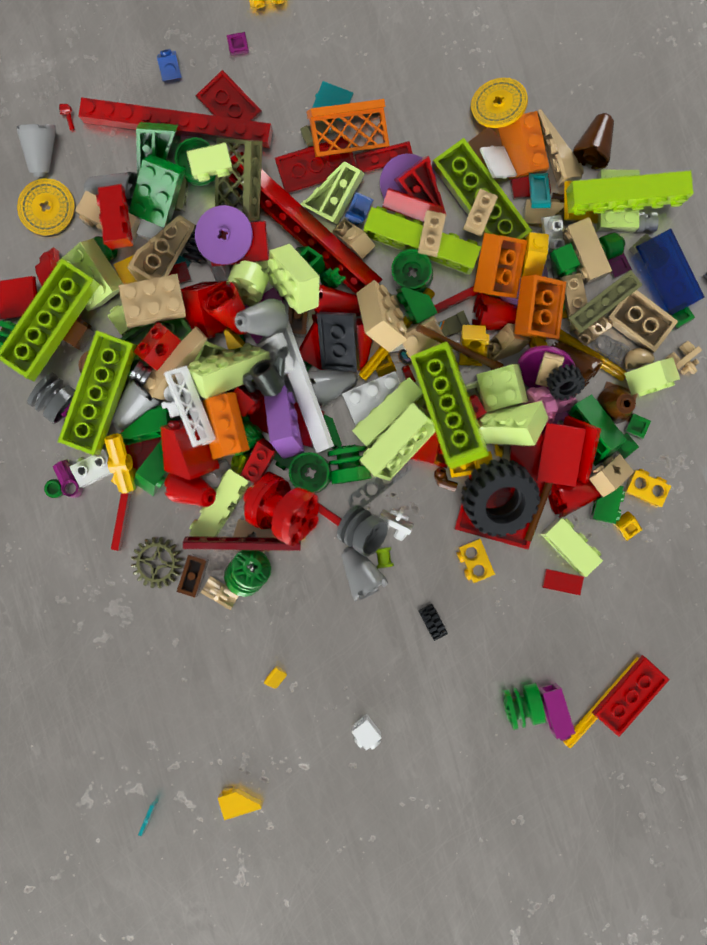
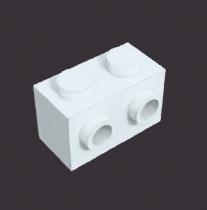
M103 449L100 455H91L86 459L80 457L73 461L74 465L70 466V469L79 487L84 488L112 474L107 465L109 458L107 450Z
M367 714L352 725L354 741L360 748L364 747L365 750L369 748L374 749L381 743V731Z

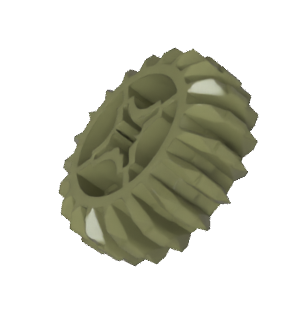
M152 537V543L149 539H145L146 546L142 543L138 544L141 551L134 549V553L138 554V557H131V560L137 561L131 564V567H137L138 569L133 574L140 573L137 580L141 581L144 578V586L148 585L149 581L151 582L150 588H154L156 583L158 588H162V582H164L165 586H169L168 579L175 582L176 579L173 574L176 576L181 574L176 570L177 568H183V565L177 564L183 561V558H177L176 556L181 553V550L174 552L177 545L173 544L170 547V539L164 544V537H160L158 542L156 537ZM157 546L152 558L143 557L148 549ZM163 548L170 554L172 562L164 559ZM158 557L161 563L164 564L155 567V564L153 565V562L150 561L156 560ZM142 563L150 566L152 576L145 572ZM162 567L171 568L165 577L157 578Z

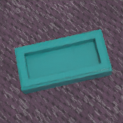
M529 173L531 208H551L548 173Z

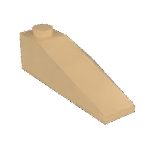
M541 109L537 110L545 149L557 187L564 186V182L568 180H580L582 174H584L582 164L578 163L576 156Z
M195 327L180 342L158 371L152 370L143 385L152 398L167 401L164 397V390L169 385L164 373L189 366L196 359L208 339L198 327ZM171 375L173 382L178 384L175 375Z

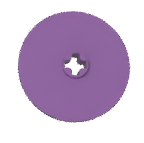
M402 154L394 157L385 165L380 176V190L384 199L388 188L402 192L394 179L421 160L422 157L415 154Z
M220 205L207 210L198 220L195 229V241L200 253L209 261L221 265L232 264L242 259L249 251L253 240L252 226L246 215L240 210L227 205ZM222 230L224 232H228V234L226 235V240L219 237L222 235Z

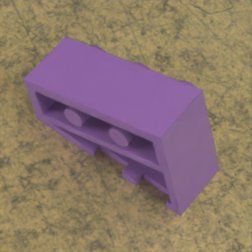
M283 386L279 394L276 396H264L270 443L279 455L285 459L305 452L297 421L298 416L294 407L295 397L293 392H289L287 387Z

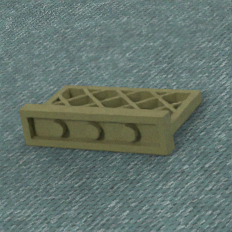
M216 138V145L223 142L227 143L231 148L229 156L234 153L238 158L234 165L231 163L233 171L229 172L230 175L234 173L238 180L232 185L228 179L230 175L225 177L215 175V207L225 202L227 206L236 208L240 203L243 207L242 212L249 221L259 220L262 141ZM241 144H245L243 156L237 150ZM240 164L244 167V174L242 176L236 170ZM224 182L230 188L225 194L222 191V184ZM240 183L243 186V194L241 196L236 190ZM231 193L237 198L233 205L227 198Z
M632 270L628 271L569 317L568 320L572 325L566 330L570 334L576 329L581 334L643 284Z

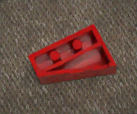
M429 156L423 157L394 179L403 193L442 206V213L446 214Z
M122 184L99 187L96 200L98 206H100L99 219L102 225L104 244L111 250L134 246L125 188Z

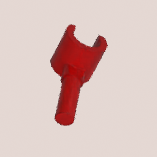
M59 104L60 115H66L70 131L75 130L71 117V106Z

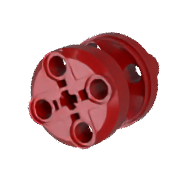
M271 471L259 478L244 493L245 521L263 530L271 528L275 537L292 547L304 539L318 523V496L302 488L291 490L288 481Z

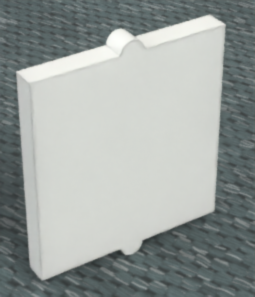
M491 145L490 147H481L479 149L492 178L506 179L507 177H515L517 175L504 146L494 147Z

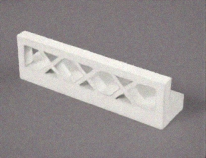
M184 366L165 372V378L192 446L210 444L216 437L188 367ZM171 375H175L178 384L173 382ZM181 392L186 403L182 402L179 397ZM188 410L193 421L189 420L187 417ZM195 429L200 437L199 441L196 440L194 435Z

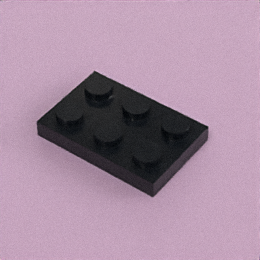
M318 312L317 322L321 368L327 370L358 371L360 369L356 313Z

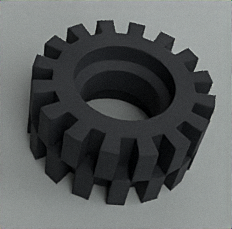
M567 364L564 368L559 366V370L554 369L553 374L550 373L546 381L551 395L555 399L563 401L566 398V400H569L570 396L574 398L576 393H581V390L584 389L585 381L577 366L575 367L571 364L569 367Z
M432 603L418 610L434 641L448 634Z

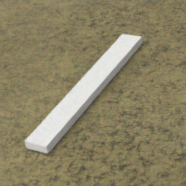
M288 321V327L283 335L287 341V347L293 359L295 370L287 374L315 451L320 453L333 447L334 444Z

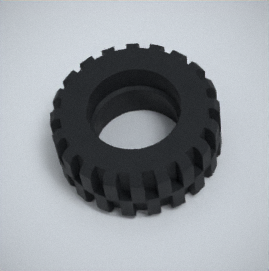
M496 459L490 460L488 464H481L478 470L474 469L471 472L472 476L470 478L467 477L465 480L466 486H463L461 491L463 495L461 497L463 509L475 528H478L484 534L488 533L489 536H496L498 534L499 537L506 536L508 533L511 535L517 533L516 530L525 528V524L527 522L530 523L533 520V514H536L538 511L537 505L540 504L539 488L528 471L516 461H508L507 459H500V461ZM504 487L515 488L512 498L505 505L498 508L486 507L489 497L495 491Z

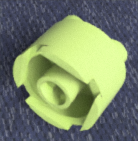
M241 261L240 264L236 265L235 263L226 284L232 282L237 287L243 304L251 307L261 301L269 282V276L267 272L264 274L261 271L262 267L250 261Z

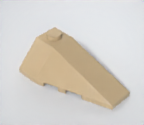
M179 215L145 245L139 248L127 267L137 282L168 276L190 237L195 224Z

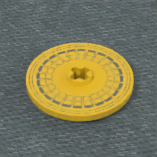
M497 78L486 82L475 92L471 101V111L475 120L489 128H501L514 123L523 115L527 108L528 95L526 89L519 81L511 78Z
M43 178L29 183L22 190L17 202V211L21 222L28 230L38 235L50 236L60 233L71 223L75 212V203L71 192L64 184L54 179ZM48 203L50 209H46L44 212L42 205H46Z

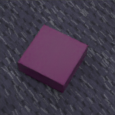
M245 32L227 35L231 56L249 52Z
M624 253L621 256L608 260L612 269L611 275L613 279L632 270Z

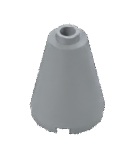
M27 124L17 126L18 136L29 173H34V177H45V173H49L56 125Z
M124 172L89 177L84 183V190L96 195L98 194L99 187L122 184L125 188L129 211L137 183V174L135 172Z
M272 298L237 313L235 324L238 330L242 332L271 337L286 331L289 317L288 314H285V305L280 300Z
M318 370L307 372L320 408L356 386V381H358L356 371Z
M131 378L117 405L112 425L119 431L125 430L148 410L155 409L163 400L152 398L137 379Z
M347 547L343 550L344 554L341 557L354 601H357L358 598L359 600L365 599L378 592L380 585L384 588L388 584L387 579L367 557L354 550L353 547Z

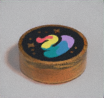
M405 349L400 350L398 353L399 361L403 365H412L413 363Z

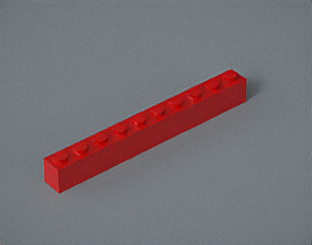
M81 97L78 115L83 123L136 130L139 122L178 125L175 136L196 137L216 141V138L262 141V148L269 149L273 133L271 123Z
M236 155L230 158L231 163L234 165L238 161ZM240 164L236 170L242 176L244 174V167ZM261 169L260 207L300 244L309 246L321 254L327 268L332 270L339 268V275L346 277L343 283L355 294L374 280L378 284L381 283L383 279ZM234 173L228 177L233 183H236L238 180ZM240 183L238 187L243 191V186Z

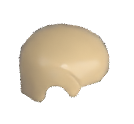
M645 348L632 349L625 356V369L640 368L646 366V364H652L654 362V354Z

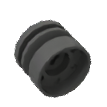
M51 372L34 387L29 395L27 404L31 407L35 406V410L38 412L45 408L43 416L51 423L56 424L63 418L61 414L71 403L75 389L70 385H66L61 389L63 380L57 379V375Z
M354 506L342 518L338 526L337 538L367 557L374 554L384 542L388 531V523L378 516L372 515L370 511L365 510L362 506Z

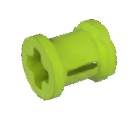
M391 547L379 548L375 552L378 558L377 569L394 566L390 556Z

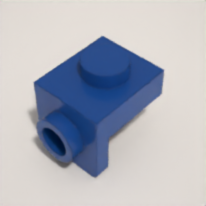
M171 49L160 51V54L157 55V61L162 80L167 81L181 78L176 51H171Z
M356 192L345 217L349 218L348 221L353 224H363L374 200Z

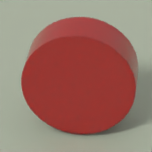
M409 365L403 366L401 370L405 379L410 378L413 382H416Z

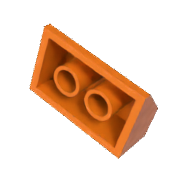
M537 111L525 113L514 123L498 128L502 146L505 147L517 173L515 177H509V180L528 177L529 173L547 172L549 163Z
M484 233L473 291L517 298L528 240Z
M539 275L521 276L514 330L515 335L559 340L566 289L565 281Z
M224 393L201 401L216 437L209 444L212 458L217 459L250 450L236 394Z

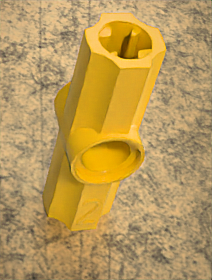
M116 433L106 436L104 441L109 455L107 465L109 471L114 473L118 491L121 494L134 491L136 485L131 471L133 461L130 454L126 452L122 434Z

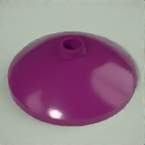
M536 346L526 350L520 356L517 364L520 366L524 384L530 388H539L542 386L535 383L545 352L564 356L562 368L567 364L569 367L571 364L575 366L574 361L566 352L556 347Z

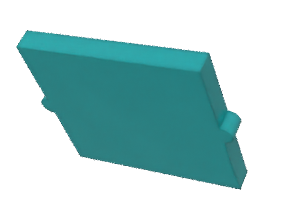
M322 81L318 93L315 94L316 99L312 108L348 104L351 102L354 92ZM340 118L335 119L337 121L343 122V120H341Z
M154 801L150 805L138 836H142L145 833L158 802Z

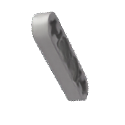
M410 461L407 462V470L405 472L400 470L398 472L400 476L396 478L395 475L391 483L386 484L381 478L374 477L351 494L348 500L350 507H354L352 505L353 497H360L362 489L365 495L370 498L368 501L365 498L360 501L361 506L364 507L408 474L411 470ZM375 484L378 491L375 495L367 493L368 485Z

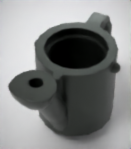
M286 346L277 351L278 355L275 361L270 359L259 361L251 368L249 373L244 374L243 383L249 393L254 392L256 389L251 380L255 381L264 396H276L282 391L284 386L285 358L288 356V348Z

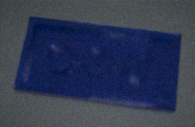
M668 229L636 246L669 315H673L705 298L672 229Z

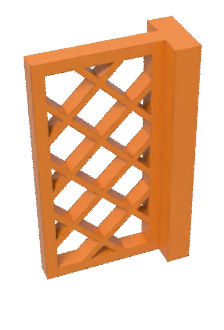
M378 99L318 107L306 111L307 119L310 121L315 157L390 146L384 107H386L385 100ZM374 113H379L380 122L377 126L368 120ZM354 116H359L364 120L359 129L351 123ZM337 118L346 123L341 131L332 125ZM315 121H322L327 125L323 133L316 129ZM366 123L374 128L370 137L361 131ZM348 125L356 131L352 139L343 134ZM329 128L338 133L333 142L324 136ZM377 131L383 135L384 143L377 144L372 140ZM358 134L367 139L363 146L353 142ZM340 136L349 142L345 149H341L335 144ZM322 139L331 145L324 152L319 150V142Z

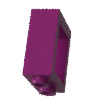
M556 683L538 688L551 733L556 739L567 740L571 738V735L576 733L562 688Z

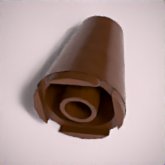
M607 113L598 114L575 145L573 153L578 163H581L583 166L586 164L592 165V169H603L608 166L614 129V120L611 115Z
M562 341L554 342L551 345L563 350L572 358L575 367L579 368L584 378V388L590 383L589 380L597 374L603 364L599 358Z
M617 385L605 388L599 394L597 400L615 424L629 419L636 406V401L626 388Z

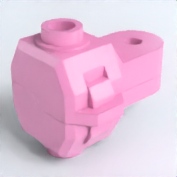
M531 387L526 391L528 402L523 404L542 401L549 417L547 422L553 423L556 414L570 410L577 403V399L570 396L569 400H566V398L563 401L557 400L546 387Z

